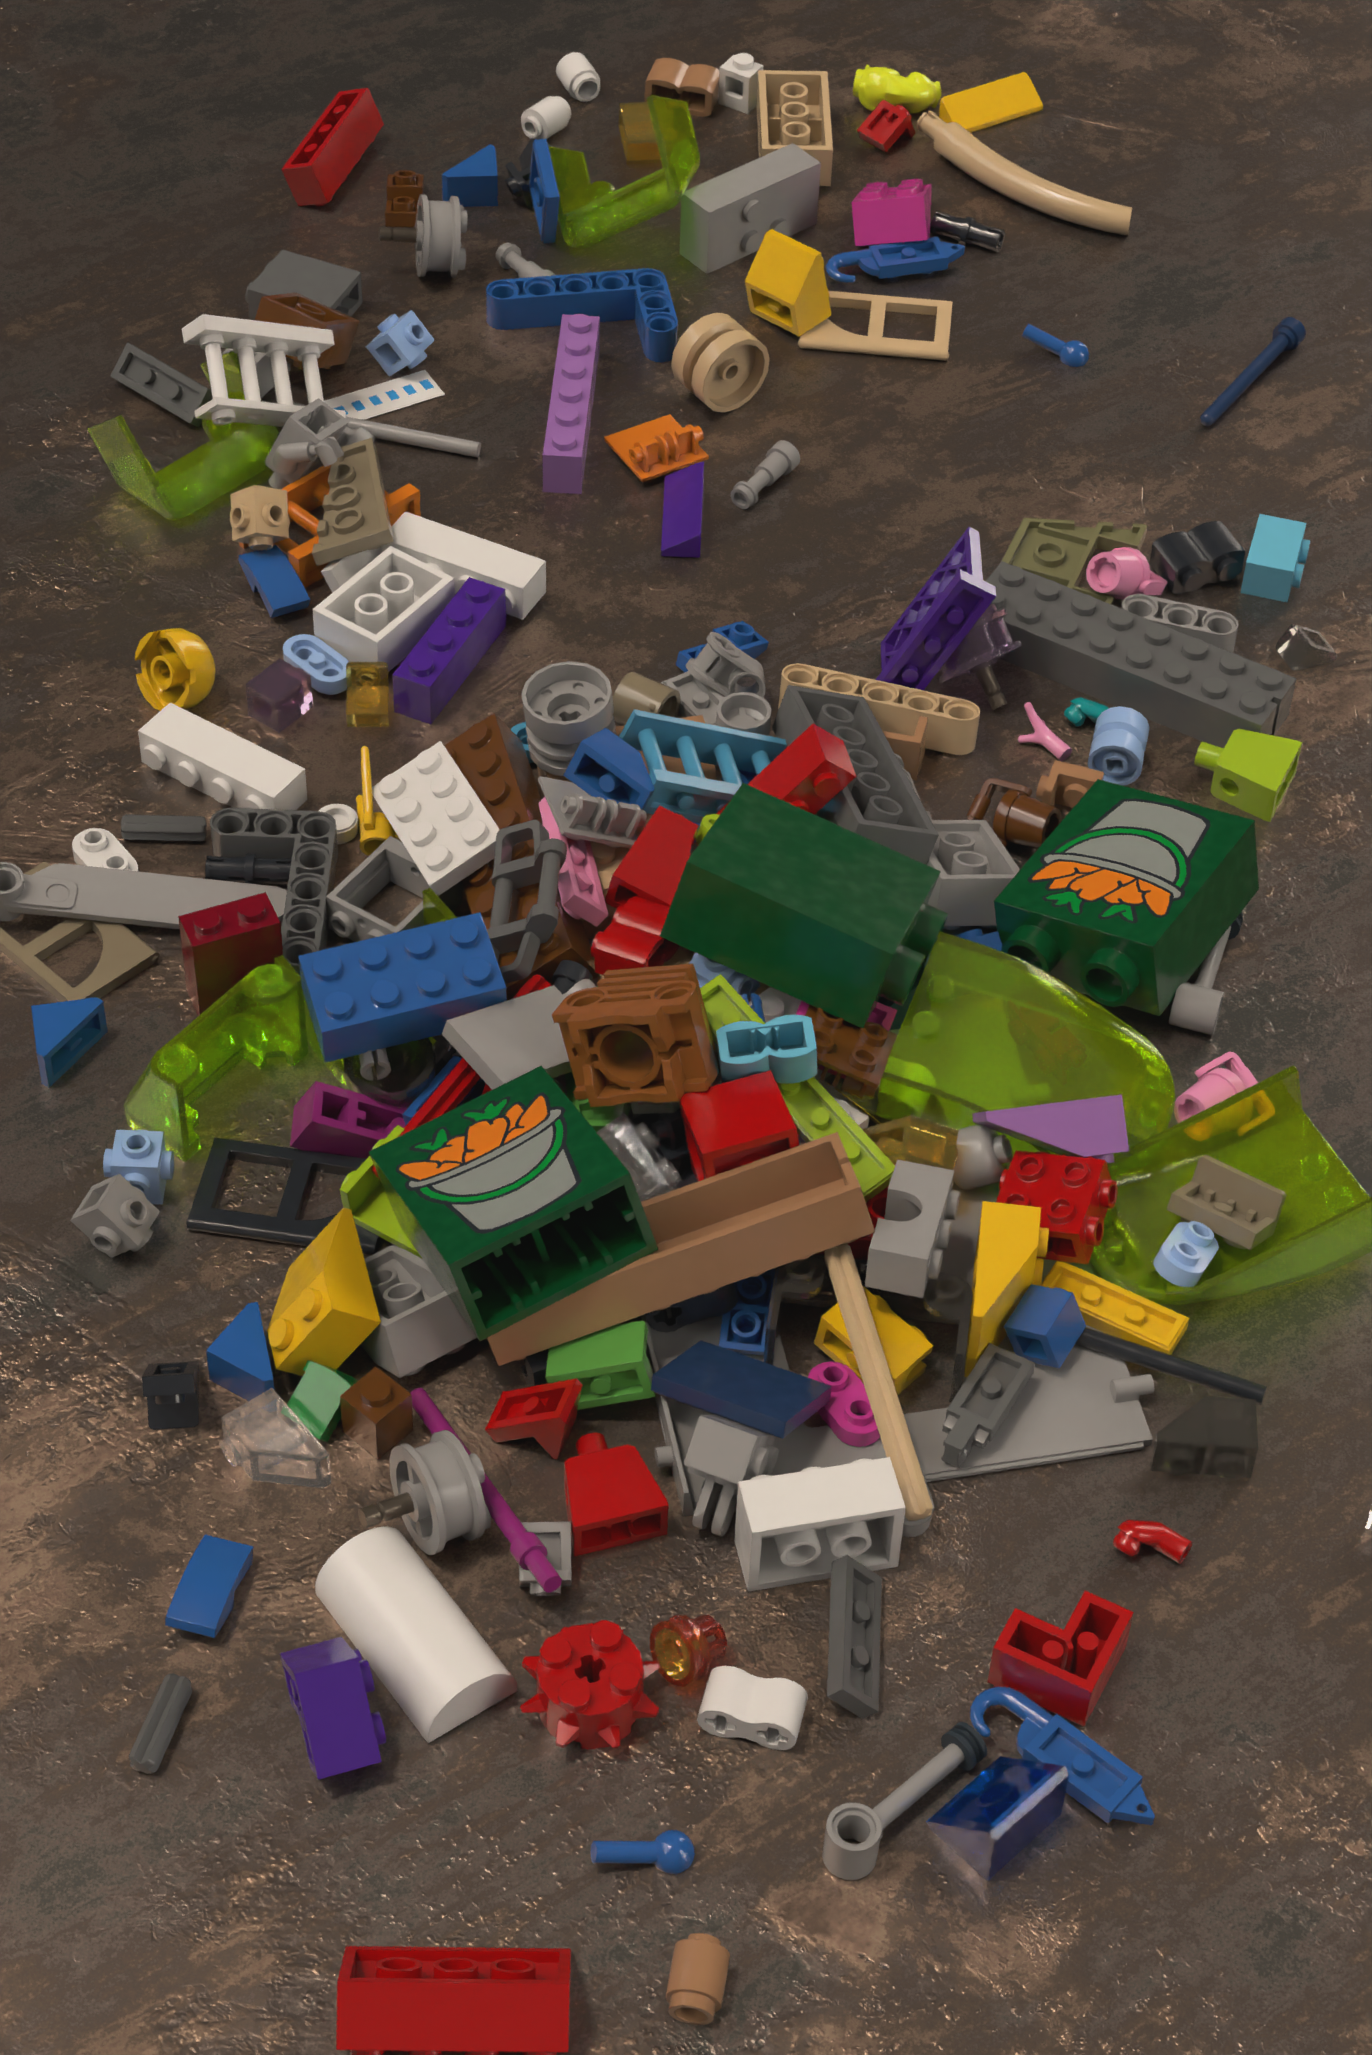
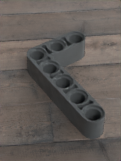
M224 808L219 810L210 819L213 856L246 857V854L250 853L256 854L257 858H292L281 928L287 993L295 996H304L298 956L326 949L328 936L326 896L334 890L338 862L336 820L330 814L320 811Z

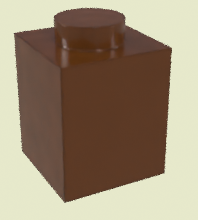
M378 1367L373 1368L340 1395L343 1433L377 1460L413 1431L412 1394Z

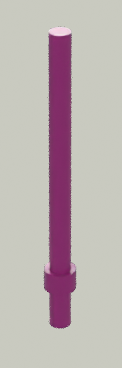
M423 1388L414 1389L411 1392L412 1407L431 1434L448 1430L459 1439L468 1455L471 1454ZM485 1474V1481L480 1484L484 1501L490 1516L510 1542L512 1556L522 1569L530 1570L545 1592L557 1590L562 1583V1578L546 1558L548 1553L546 1547L535 1533L528 1532Z

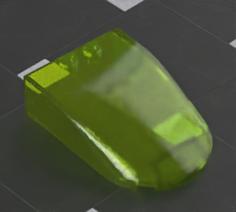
M940 931L887 1060V1065L880 1081L876 1116L946 1138L954 1130L976 1125V1123H973L972 1113L1122 1094L1129 1151L1113 1153L1114 1163H1107L1110 1176H1112V1171L1127 1167L1133 1163L1136 1166L1142 1163L1160 1146L1169 1129L1174 1111L1175 1087L1170 1069L1158 1049L1140 1032L1093 1000L1051 974L1017 957ZM1006 1135L1011 1144L1013 1156L1015 1150L1027 1152L1042 1151L1060 1155Z
M1293 1065L1130 1147L1129 1151L1122 1152L1114 1157V1163H1107L1111 1179L1117 1183V1200L1115 1206L1107 1210L1103 1221V1239L1099 1246H1094L1090 1261L1105 1280L1159 1304H1190L1291 1285L1325 1274L1372 1251V1197L1368 1196L1302 1109L1299 1072ZM1208 1155L1286 1193V1199L1274 1234L1253 1249L1232 1247L1223 1241L1222 1236L1214 1233V1238L1219 1246L1218 1251L1194 1287H1180L1164 1279L1154 1268L1153 1261L1161 1246L1178 1223L1183 1222L1180 1216L1166 1210L1171 1194L1192 1181L1198 1160L1202 1156Z

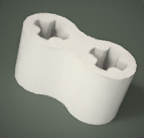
M718 1666L710 1672L697 1721L703 1730L718 1737L746 1738L769 1749L787 1750L794 1747L797 1741L808 1699L807 1691L798 1683L785 1678H760L733 1666Z

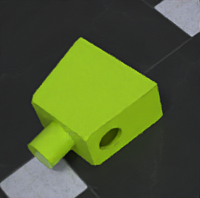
M1236 729L1232 732L1224 748L1202 741L1197 750L1194 765L1214 772L1210 790L1214 797L1262 820L1271 822L1296 774L1302 742Z

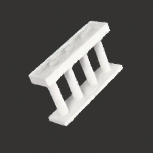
M202 314L182 328L185 344L200 345L201 349L205 350L213 398L195 410V418L212 420V423L216 425L238 422L283 427L289 416L305 407L293 405L286 355L296 356L298 360L302 361L309 404L318 398L324 402L317 359L321 356L322 352L335 345L332 330ZM221 348L233 349V352L238 354L245 400L228 398ZM253 352H262L267 357H270L277 403L261 402ZM335 410L341 416L346 418V412L344 410Z

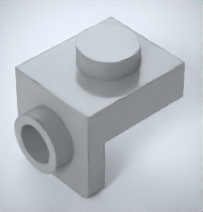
M571 1521L521 1522L528 1532L535 1533L544 1544L548 1552L546 1558L562 1578V1583L557 1590L545 1592L530 1570H524L519 1565V1587H530V1595L533 1596L560 1595L561 1587H569L572 1583Z

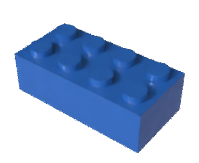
M481 912L298 956L303 993L325 1063L363 1054L371 1050L375 1051L376 1049L440 1035L447 1020L507 1001L506 985Z

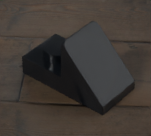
M199 1362L148 1364L142 1376L143 1397H147L148 1425L150 1429L198 1426Z

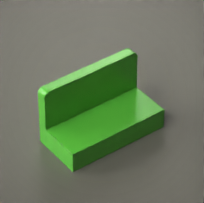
M645 1321L613 1325L549 1348L546 1368L547 1382L553 1383L577 1378L583 1384L577 1410L656 1397V1393L651 1391L653 1371L646 1355L648 1329Z

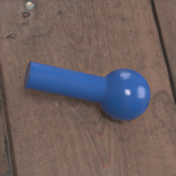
M1029 323L1022 334L1023 338L1058 355L1061 362L1067 366L1080 367L1089 360V350L1080 341L1072 340L1066 343Z
M678 1830L662 1832L654 1841H593L591 1844L592 1863L654 1864L659 1870L668 1874H678L687 1870L691 1866L695 1855L691 1839L685 1833Z

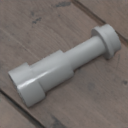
M504 243L497 249L496 259L500 266L505 269L513 268L518 272L519 278L555 275L550 270H543L533 261H526L522 258L520 248L514 244Z
M780 440L771 447L766 454V459L755 468V475L747 482L740 481L734 486L731 491L733 503L741 509L753 506L758 501L757 493L765 486H771L779 477L789 474L800 463V454L796 447L785 440Z

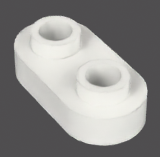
M90 828L78 833L72 841L74 861L77 865L139 872L136 860L115 836L105 829Z

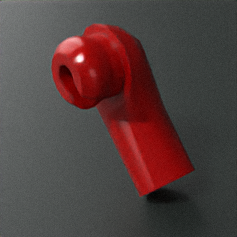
M1129 1519L1117 1527L1120 1531L1113 1539L1114 1547L1131 1557L1138 1554L1141 1544L1144 1543L1179 1564L1185 1560L1193 1544L1192 1541L1160 1522Z

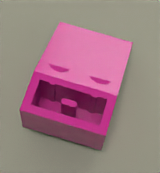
M923 179L903 180L899 187L888 188L887 182L866 184V187L852 201L855 246L927 240L930 236L932 185H923Z

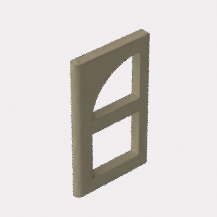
M43 862L24 874L32 875L51 865ZM67 918L24 946L0 927V951L61 1002L93 997L100 999L156 963L159 959V953L122 923ZM93 930L103 944L101 958L93 972L81 984L72 988L41 961L88 931Z

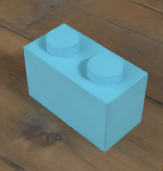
M1259 514L1246 561L1240 593L1288 603L1291 587L1299 588L1304 565L1298 564V562L1306 564L1311 540L1303 539L1306 523Z

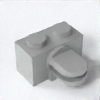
M718 1415L699 1416L683 1465L688 1466L687 1472L706 1478L692 1519L694 1527L702 1530L707 1527L724 1485L714 1514L711 1532L721 1537L726 1534L737 1506L738 1481L750 1480L759 1475H771L779 1453V1449L773 1447L776 1436Z

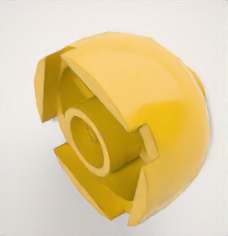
M171 628L148 632L140 640L135 651V661L141 660L142 673L136 674L137 684L144 698L154 709L161 711L169 703H172L187 710L199 704L210 693L215 679V664L207 644L200 636L182 628Z

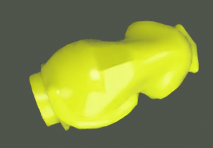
M866 65L865 69H857L853 84V96L858 97L860 103L870 111H873L882 100H885L894 106H904L910 114L919 113L930 106L936 108L942 96L939 81L933 82L919 72H912L909 76L903 77L900 76L898 71L885 67H870Z

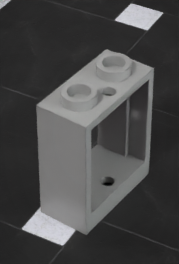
M390 836L326 896L328 928L341 937L358 942L442 922L462 903L461 881L437 897L402 841ZM389 882L424 898L396 927L362 910Z

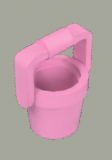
M1121 547L1109 552H1101L1092 557L1086 569V578L1089 585L1095 591L1114 596L1116 599H1125L1134 594L1161 595L1167 584L1165 579L1150 570L1146 557L1139 550L1131 547Z
M1227 1052L1195 1071L1194 1073L1199 1080L1178 1096L1174 1103V1114L1179 1126L1193 1137H1201L1219 1129L1233 1127L1235 1132L1239 1133L1263 1119L1273 1108L1258 1081L1234 1052ZM1222 1065H1225L1227 1069H1225V1068H1219V1067H1221ZM1252 1103L1257 1112L1247 1117Z

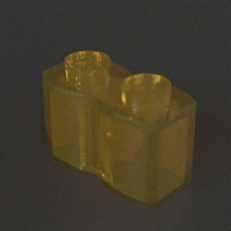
M661 101L619 103V132L626 164L668 163L669 153L675 151L674 132L670 131L669 110L663 111Z

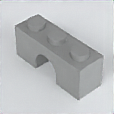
M897 1160L888 1187L885 1219L878 1218L875 1233L869 1246L865 1287L923 1298L928 1280H938L943 1251L938 1250V1248L947 1249L952 1221L946 1219L955 1220L960 1200V1191L952 1190L954 1170Z

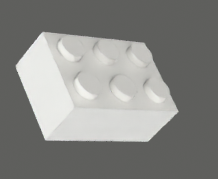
M390 546L313 608L314 636L345 657L351 666L379 680L408 656L455 596L454 577Z
M890 1457L874 1460L864 1458L853 1461L850 1464L825 1468L809 1467L800 1472L775 1476L759 1475L750 1480L738 1481L734 1542L748 1592L831 1578L832 1562L845 1555H849L871 1571L898 1567L905 1504Z

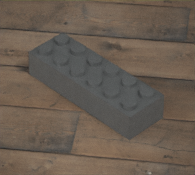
M788 685L772 725L775 736L785 739L787 748L811 724H815L844 741L856 777L821 808L816 816L927 865L939 834L865 698Z

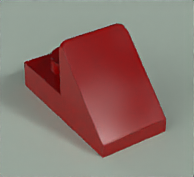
M575 1378L503 1391L485 1431L496 1443L534 1437L553 1459L558 1460L575 1423L583 1384Z

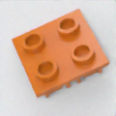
M670 414L604 437V441L641 482L709 459V455L699 446V441H702L704 438L702 429L691 424L683 428Z

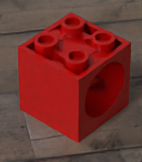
M771 1070L709 1087L707 1091L685 1093L679 1100L691 1166L697 1182L799 1146L796 1125Z

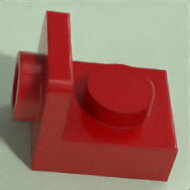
M885 100L879 103L857 129L860 139L885 153L901 134L910 139L916 134L909 111L901 105L894 106Z

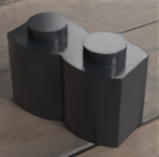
M1210 521L1200 524L1188 532H1173L1155 540L1152 543L1149 564L1160 577L1167 581L1166 585L1172 593L1182 594L1196 591L1206 583H1220L1235 578L1242 572L1245 550L1221 521Z

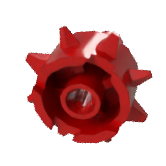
M608 1620L563 1627L561 1632L545 1639L540 1649V1656H525L522 1661V1666L537 1680V1694L520 1706L521 1712L539 1713L541 1722L548 1732L556 1738V1746L565 1748L575 1741L580 1742L581 1748L587 1750L609 1746L618 1748L620 1740L629 1735L631 1725L637 1718H655L659 1712V1707L643 1693L644 1679L660 1668L657 1661H642L641 1652L630 1637L623 1634V1629L618 1624Z

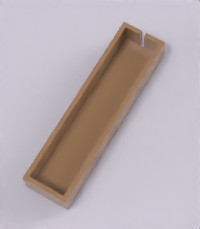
M838 1132L642 1201L641 1204L658 1250L499 1331L487 1339L498 1366L512 1361L526 1359V1356L613 1325L622 1324L627 1320L655 1310L666 1309L672 1304L700 1294L714 1292L728 1284L748 1277L759 1276L773 1268L796 1260L807 1259L818 1252L841 1244L852 1243L860 1237L875 1233L860 1184L849 1162Z

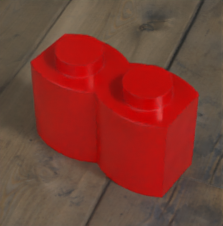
M638 896L630 898L624 906L620 905L614 913L612 923L604 932L599 931L593 940L591 956L595 958V973L604 975L608 970L663 966L664 962L668 961L680 946L660 937L670 906Z

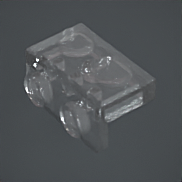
M623 1113L597 1132L630 1172L641 1202L678 1189L676 1184L682 1178L668 1158L664 1157L660 1160L654 1150L660 1143L645 1122L637 1126Z

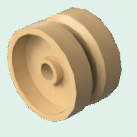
M716 312L701 317L684 332L673 351L671 367L674 378L711 410L725 413L741 407L760 389L768 373L770 358L767 347L750 332L746 331L728 314Z

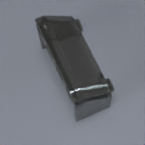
M810 1256L804 1260H796L776 1267L766 1325L763 1362L773 1366L775 1364L784 1302L830 1309L838 1303L824 1257ZM855 1261L862 1285L865 1287L867 1263ZM939 1273L938 1280H928L923 1298L865 1287L873 1295L882 1297L888 1303L891 1310L901 1318L958 1325L949 1402H952L962 1385L973 1296L970 1285L957 1275Z

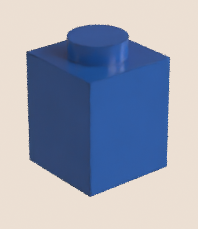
M1034 1284L1029 1286L1004 1325L1016 1355L1036 1364L1059 1369L1086 1327L1073 1292H1068L1062 1288H1048Z

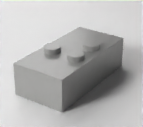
M792 143L681 192L680 254L708 274L758 251L766 232L770 229L789 237L817 224L821 162Z

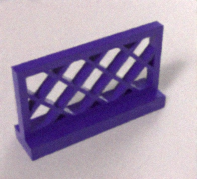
M971 527L966 529L880 643L882 672L875 680L924 690L996 598V587L983 581L979 531Z

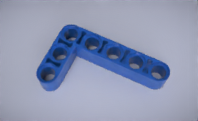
M641 268L502 279L493 281L486 287V321L492 328L511 330L560 326L562 314L600 317V322L635 319L646 358L654 362H668L672 360L673 351L677 345L678 319L666 277L657 269Z

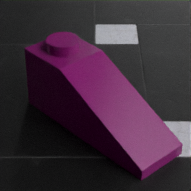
M315 1081L294 1106L290 1147L305 1151L367 1159L370 1156L369 1151L373 1149L380 1139H385L397 1125L402 1128L405 1127L403 1113L408 1107Z

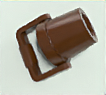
M989 778L984 782L980 793L976 794L966 815L967 820H983L991 804L994 792L1005 793L997 806L993 821V831L1005 848L1014 845L1039 848L1061 823L1060 810L1057 807L1031 798L1032 790L1029 787L997 778Z

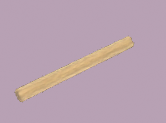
M841 1244L825 1250V1263L886 1457H890L905 1504V1517L908 1521L924 1519L932 1514L933 1505L851 1248L848 1244Z

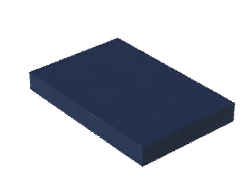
M702 1340L654 1373L651 1384V1391H654V1393L781 1439L830 1402L832 1386Z

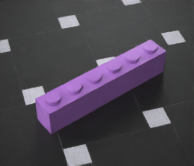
M562 314L543 449V492L582 494L599 360L600 317Z

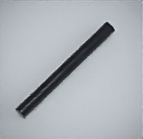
M1085 1327L1075 1343L1259 1405L1262 1404L1267 1386L1088 1327Z

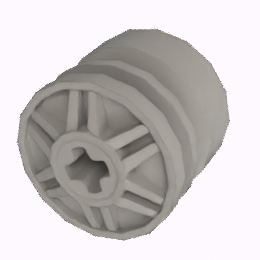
M566 661L550 664L536 671L525 682L521 696L526 721L528 748L531 759L540 769L553 775L563 776L582 740L604 728L616 734L612 689L609 679L600 669L587 663Z

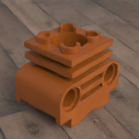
M694 964L608 970L604 973V979H600L597 982L598 987L582 989L568 995L552 1013L554 1023H559L576 1083V1088L573 1091L575 1100L588 1099L590 1107L614 1106L639 1101L653 1103L678 1102L685 1092L707 1091L718 1076L719 1069L714 1054L716 1048Z

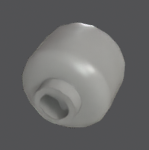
M979 1124L950 1132L945 1138L944 1146L939 1148L941 1168L954 1170L953 1182L965 1190L999 1182L1003 1170L1007 1168V1162H1011L1013 1158L1011 1144L1005 1134L999 1135L997 1131Z

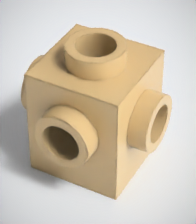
M253 485L232 493L230 512L232 541L248 543L249 549L268 550L273 548V543L289 538L290 518L288 515L287 491Z

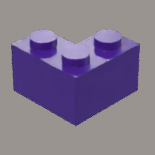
M342 1637L280 1653L290 1702L299 1716L310 1768L317 1779H323L382 1762L378 1745L386 1743L385 1730L379 1711L370 1712L366 1693L375 1691L374 1681L367 1659L362 1660L359 1649L352 1650Z

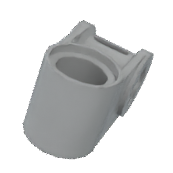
M710 632L706 638L708 642L695 659H689L686 663V668L693 677L704 685L714 688L724 696L738 692L754 693L761 697L765 695L766 687L762 665L719 633ZM744 677H751L756 680L753 685L748 687H742L736 683Z

